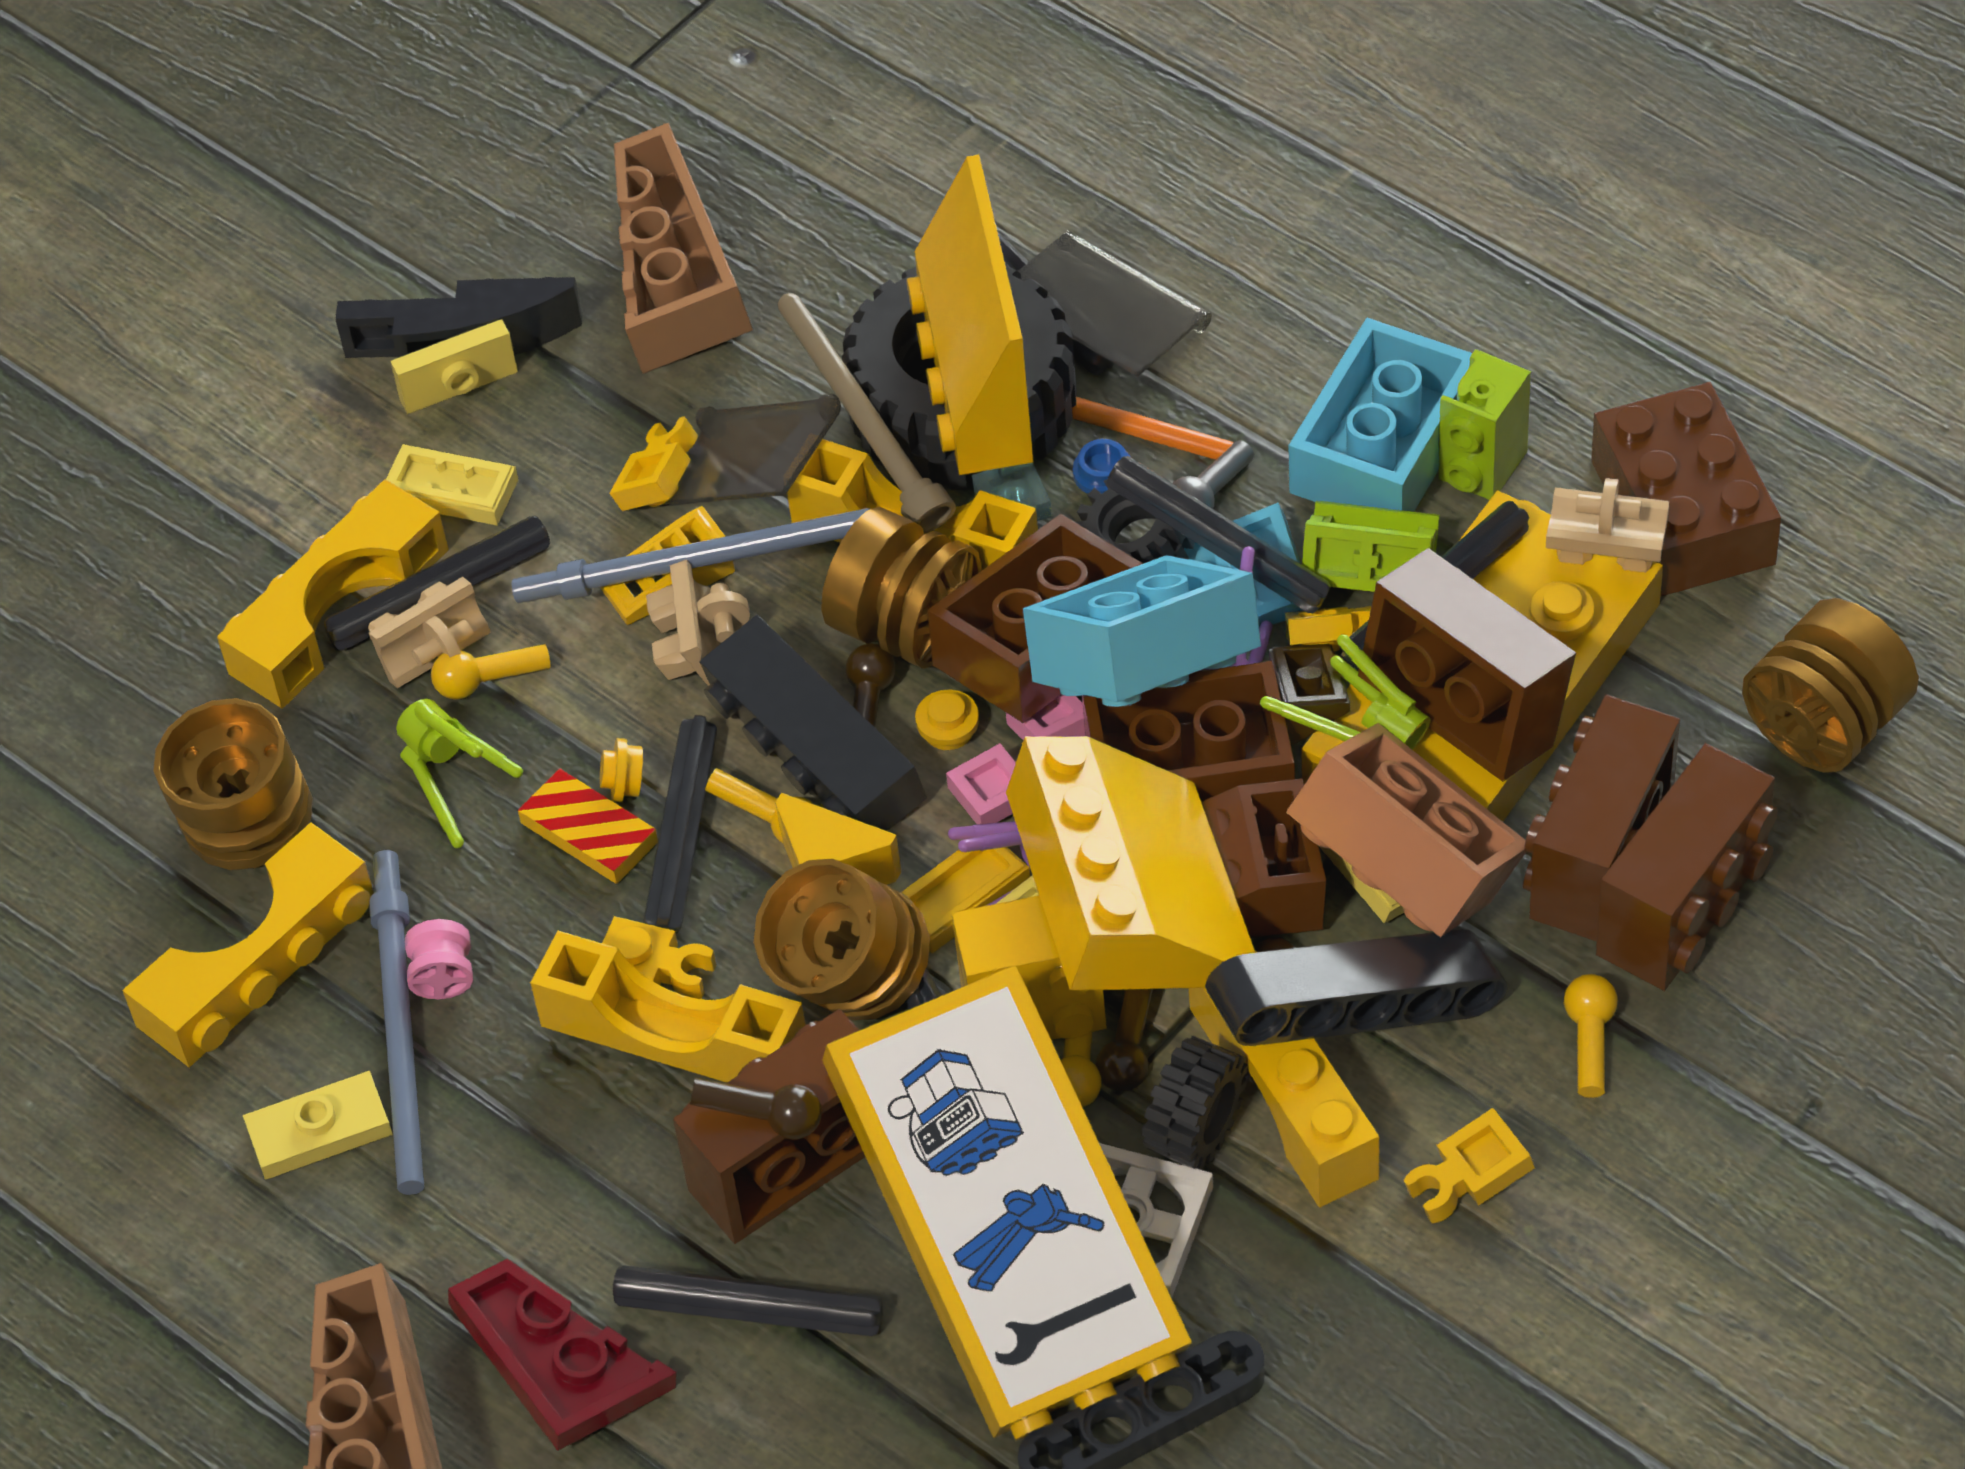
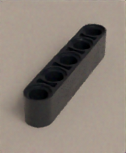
M1464 929L1451 930L1442 937L1433 932L1242 954L1222 962L1211 972L1205 983L1206 991L1236 1041L1243 1046H1257L1470 1019L1490 1011L1502 1000L1508 989L1505 979L1475 933Z

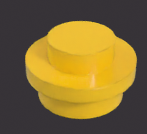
M1567 581L1551 582L1540 587L1533 594L1530 601V617L1532 622L1561 642H1569L1580 637L1592 623L1595 608L1594 601L1590 593L1578 584Z
M936 691L926 696L919 703L915 713L916 727L920 735L931 746L940 750L958 749L969 742L978 727V707L970 696L961 691Z
M616 738L614 750L602 751L600 788L611 789V800L613 802H622L624 796H639L643 767L642 746L627 745V739Z

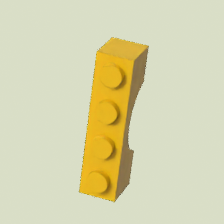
M812 436L785 479L792 523L882 507L903 516L901 514V507L903 505L900 501L901 490L881 474L868 453L816 436ZM979 490L971 502L956 507L952 517L934 531L944 534L952 542L958 540L976 549L979 552L982 571L1038 530L1037 513L1034 507Z
M384 479L370 494L360 498L353 505L350 512L327 534L318 537L312 543L308 552L284 574L275 577L266 591L246 610L230 619L224 630L217 636L228 674L283 709L325 669L315 631L321 617L331 605L342 597L360 589L375 586H391L435 564L449 551L440 512Z
M312 822L265 863L274 891L273 901L265 920L251 935L233 946L212 952L197 953L169 948L122 990L135 1026L190 1068L206 1052H211L218 1048L224 1042L231 1029L253 1009L264 1006L286 979L301 966H306L314 961L329 940L347 924H352L359 920L366 912L370 897L374 894L365 861Z
M557 931L530 982L541 1027L726 1083L735 1078L750 1061L759 1057H767L791 1041L796 1033L805 1026L801 1002L741 984L731 996L723 999L703 1000L684 996L670 991L645 977L628 962L618 948L561 931Z
M1188 988L1189 1008L1210 1041L1246 1058L1245 1063L1248 1064V1072L1260 1089L1273 1115L1282 1139L1286 1157L1318 1207L1325 1206L1379 1180V1135L1315 1039L1243 1046L1234 1038L1208 995L1206 988Z

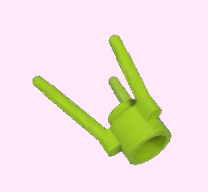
M1340 635L1337 638L1338 645L1382 692L1380 693L1358 677V671L1341 657L1333 656L1331 658V666L1372 702L1365 712L1361 724L1370 728L1379 723L1413 750L1427 731L1431 721L1430 717L1415 707L1416 701L1398 689L1347 635ZM1269 696L1263 697L1260 701L1264 709L1342 741H1347L1361 733Z
M422 699L414 702L403 711L398 719L397 735L407 744L401 752L400 758L413 770L454 848H461L464 844L463 837L426 766L427 761H433L434 763L446 762L460 748L474 758L482 756L514 778H520L523 775V769L508 759L507 756L469 732L456 718L452 719L431 699Z

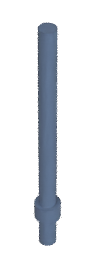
M870 508L587 564L584 559L559 563L556 571L513 579L512 592L517 603L562 595L565 600L591 595L592 588L671 573L670 565L686 559L692 565V568L843 539L853 523Z
M382 850L373 855L375 893L371 895L369 901L371 925L378 930L397 1190L402 1194L411 1195L417 1194L424 1189L404 934V928L410 922L409 902L407 894L401 891L398 854L391 850Z

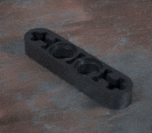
M1226 1331L1199 1343L1176 1356L1180 1367L1162 1373L1146 1382L1141 1375H1138L1115 1387L1117 1395L1099 1401L1083 1410L1077 1407L1054 1419L1053 1423L1032 1431L1024 1437L1019 1446V1469H1050L1047 1466L1039 1467L1038 1457L1046 1453L1054 1461L1062 1459L1063 1469H1119L1255 1396L1264 1384L1265 1378L1264 1352L1260 1343L1251 1335L1241 1331ZM1230 1358L1236 1365L1245 1363V1374L1236 1376L1231 1369L1222 1371L1221 1361ZM1196 1372H1201L1204 1384L1211 1380L1210 1394L1205 1393L1201 1378ZM1170 1385L1185 1388L1193 1397L1186 1408L1177 1412H1166L1159 1409L1154 1404L1153 1398L1160 1389ZM1109 1417L1120 1418L1126 1421L1132 1429L1129 1436L1117 1444H1105L1098 1441L1093 1436L1092 1430L1099 1421ZM1074 1436H1080L1083 1450L1088 1458H1082L1080 1446L1074 1449Z

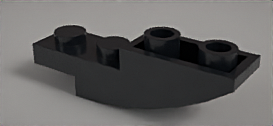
M575 277L457 280L455 298L337 301L335 316L345 358H400L501 319L509 331L513 353L517 355L582 326L583 319Z

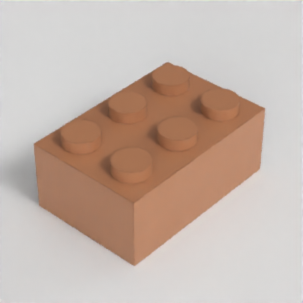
M1379 723L1327 751L1286 811L1288 815L1301 824V830L1309 840L1321 847L1331 848L1352 865L1353 873L1361 882L1371 888L1383 890L1403 907L1406 917L1412 923L1424 930L1433 931L1440 937L1489 905L1526 853V840Z

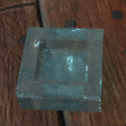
M1033 463L992 469L972 475L975 495H977L979 490L1034 507L1036 508L1037 521L1052 517L1051 500Z

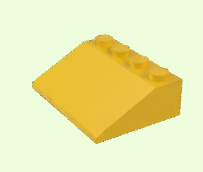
M967 156L915 250L917 277L906 279L912 314L924 313L926 321L916 323L922 359L934 358L935 362L934 368L926 369L931 402L933 406L944 404L946 414L936 415L941 448L943 452L954 450L959 475L1033 463L1023 338L980 156Z
M1088 736L1024 738L1006 794L1070 990L1205 988L1207 977L1222 962L1234 956L1255 953L1194 782Z

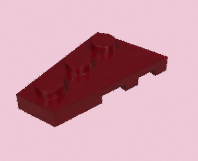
M505 1259L448 1288V1305L557 1451L676 1388V1371L658 1359L651 1364L627 1347L628 1339L609 1326L601 1330L571 1310L570 1300L509 1259Z

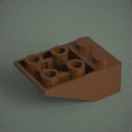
M1303 779L1236 786L1201 802L1250 938L1323 930L1326 877L1319 847L1304 835L1301 830V824L1286 813L1303 788Z

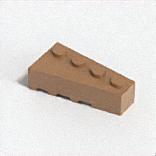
M669 123L615 143L617 201L621 211L619 236L624 260L622 284L627 313H624L625 331L642 373L644 374L753 331L735 279Z
M380 1263L317 1284L315 1287L310 1367L314 1371L312 1401H307L306 1427L310 1432L308 1466H303V1469H442L406 1302L383 1264Z

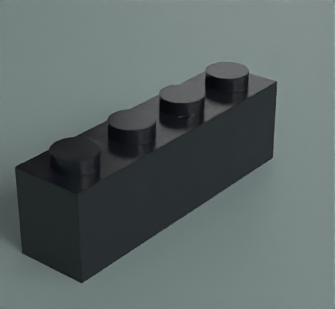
M759 615L754 616L699 661L710 684L704 689V693L715 709L726 719L735 714L745 724L742 730L757 751L765 757L774 752L784 762L781 765V769L791 784L803 795L812 790L823 801L820 807L888 831L927 799L915 766Z

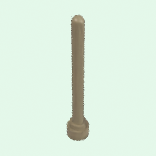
M794 293L784 294L778 301L780 313L901 490L900 501L903 504L901 507L903 517L920 525L923 528L924 534L941 527L952 517L956 510L955 503L943 485L933 483L930 478L921 477L800 297Z

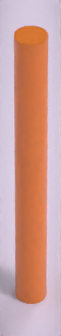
M1076 397V406L1072 407L1073 419L1214 460L1218 459L1235 443L1080 397Z

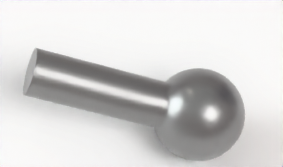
M1238 440L1198 477H1182L1172 484L1213 509L1214 495L1253 460L1254 452L1246 442Z

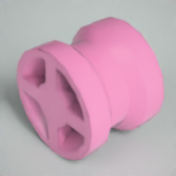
M435 919L419 923L407 932L405 950L407 957L412 960L407 969V983L413 993L426 999L440 1000L453 998L463 994L470 988L473 982V970L471 962L465 958L471 949L470 935L467 928L452 920Z

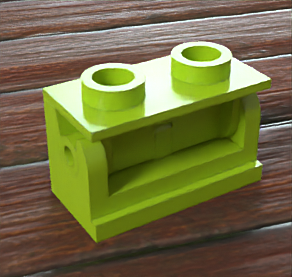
M1474 350L1470 356L1469 369L1458 384L1457 400L1442 395L1440 398L1438 479L1450 483L1460 491L1471 492L1488 500L1492 498L1497 490L1501 491L1528 452L1531 371L1480 350Z
M1316 500L1314 515H1311L1310 520H1307L1305 524L1302 565L1327 580L1331 587L1375 592L1378 580L1427 548L1436 553L1440 515Z

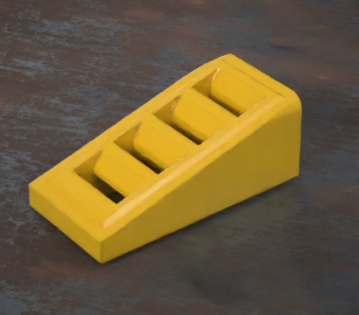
M700 506L674 521L627 556L726 536L706 509ZM733 560L692 568L693 580L705 586L735 572ZM671 573L662 574V578L657 582L652 577L635 580L643 591L636 597L633 596L626 584L632 581L602 586L600 588L625 624L629 625L649 615L646 595L671 585Z

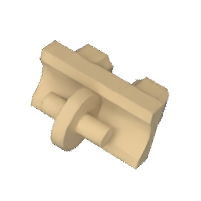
M1606 478L1603 493L1555 487L1551 517L1546 534V548L1556 549L1560 562L1583 565L1586 561L1592 560L1593 554L1617 557V563L1624 570L1646 573L1653 561L1661 562L1669 513V501L1618 495L1619 479Z
M686 559L670 565L671 585L646 595L648 613L659 631L664 633L675 628L678 633L652 643L653 660L668 680L697 672L709 686L710 684L699 661L719 646L720 642L725 641L749 621L750 609L747 599L739 593L729 591L728 585L717 583L710 588L693 580L692 565Z
M464 577L448 586L440 581L421 592L418 604L399 615L387 612L370 622L368 627L370 631L369 636L387 678L397 689L431 669L435 660L441 654L445 653L450 658L457 654H462L461 650L491 633L488 623L477 605L472 584Z

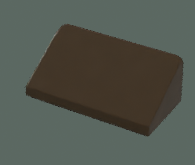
M1328 643L1273 647V649H1269V661H1273L1282 702L1335 721L1350 711V700L1342 675L1330 664L1331 658L1335 656L1332 645ZM1285 718L1291 746L1317 731Z

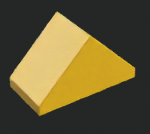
M781 793L775 802L783 845L792 868L808 860L835 859L862 871L885 885L897 881L901 874V864L896 834L787 794Z

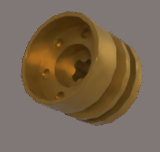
M882 507L867 510L853 523L846 533L829 566L822 592L821 611L824 623L866 644L879 640L881 649L895 657L902 655L903 659L922 669L931 667L933 663L928 609L981 571L979 552L972 546L958 540L952 542L950 538L937 531L924 534L923 528L916 522Z
M1833 598L1820 600L1785 635L1784 641L1778 642L1744 676L1742 695L1749 715L1761 733L1778 750L1802 766L1823 773L1836 772L1846 767L1861 752V749L1876 736L1877 729L1883 728L1917 693L1919 676L1914 659L1901 638L1880 617L1856 603Z
M238 698L209 701L188 710L171 724L155 749L153 771L172 813L176 816L180 829L184 833L191 850L207 864L228 870L262 866L303 830L311 820L313 797L278 719L260 704Z
M835 859L808 860L786 871L767 891L756 915L754 945L761 968L777 986L822 1006L831 1012L841 1009L850 1020H872L898 1009L917 989L928 965L930 936L923 913L908 896Z

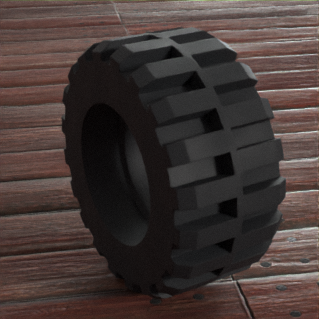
M1006 266L1023 338L1033 458L1037 456L1042 460L1058 445L1057 437L1061 438L1067 432L1073 419L1072 407L1076 406L1077 391L1072 332L1070 325L1066 323L1065 312L1058 301L1051 296L1048 297L1047 290L1030 277L1022 281L1020 272ZM915 267L904 271L901 275L902 280L896 283L889 279L873 292L874 301L866 299L853 315V322L845 331L842 342L844 353L841 357L921 477L930 478L933 483H947L950 490H967V484L983 482V486L987 487L1001 483L1003 475L1012 472L1017 477L1031 469L1034 463L959 475L954 450L943 452L941 448L936 415L946 414L944 404L933 406L929 386L915 379L925 372L926 369L935 366L934 358L922 359L916 323L926 321L924 313L912 314L906 279L917 277V269ZM849 415L854 434L861 438L863 449L871 458L878 462L881 461Z

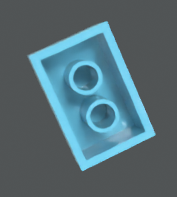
M1366 318L1288 445L1289 493L1314 502L1318 500L1414 512L1439 470L1440 398L1442 395L1457 400L1458 384L1469 369L1472 353Z
M1168 555L1023 608L1032 682L1060 688V693L1065 696L1088 695L1101 698L1104 705L1112 707L1134 704L1141 700V693L1156 687L1167 688L1185 684L1189 681V674L1204 668L1218 669L1231 666L1236 663L1237 655L1261 646L1253 573Z

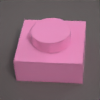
M1061 694L1024 723L1006 713L1007 725L1022 740L1025 737L1085 736L1083 703L1076 696Z
M1001 744L990 748L946 773L948 789L976 824L997 823L1013 814L1006 790L1016 762Z

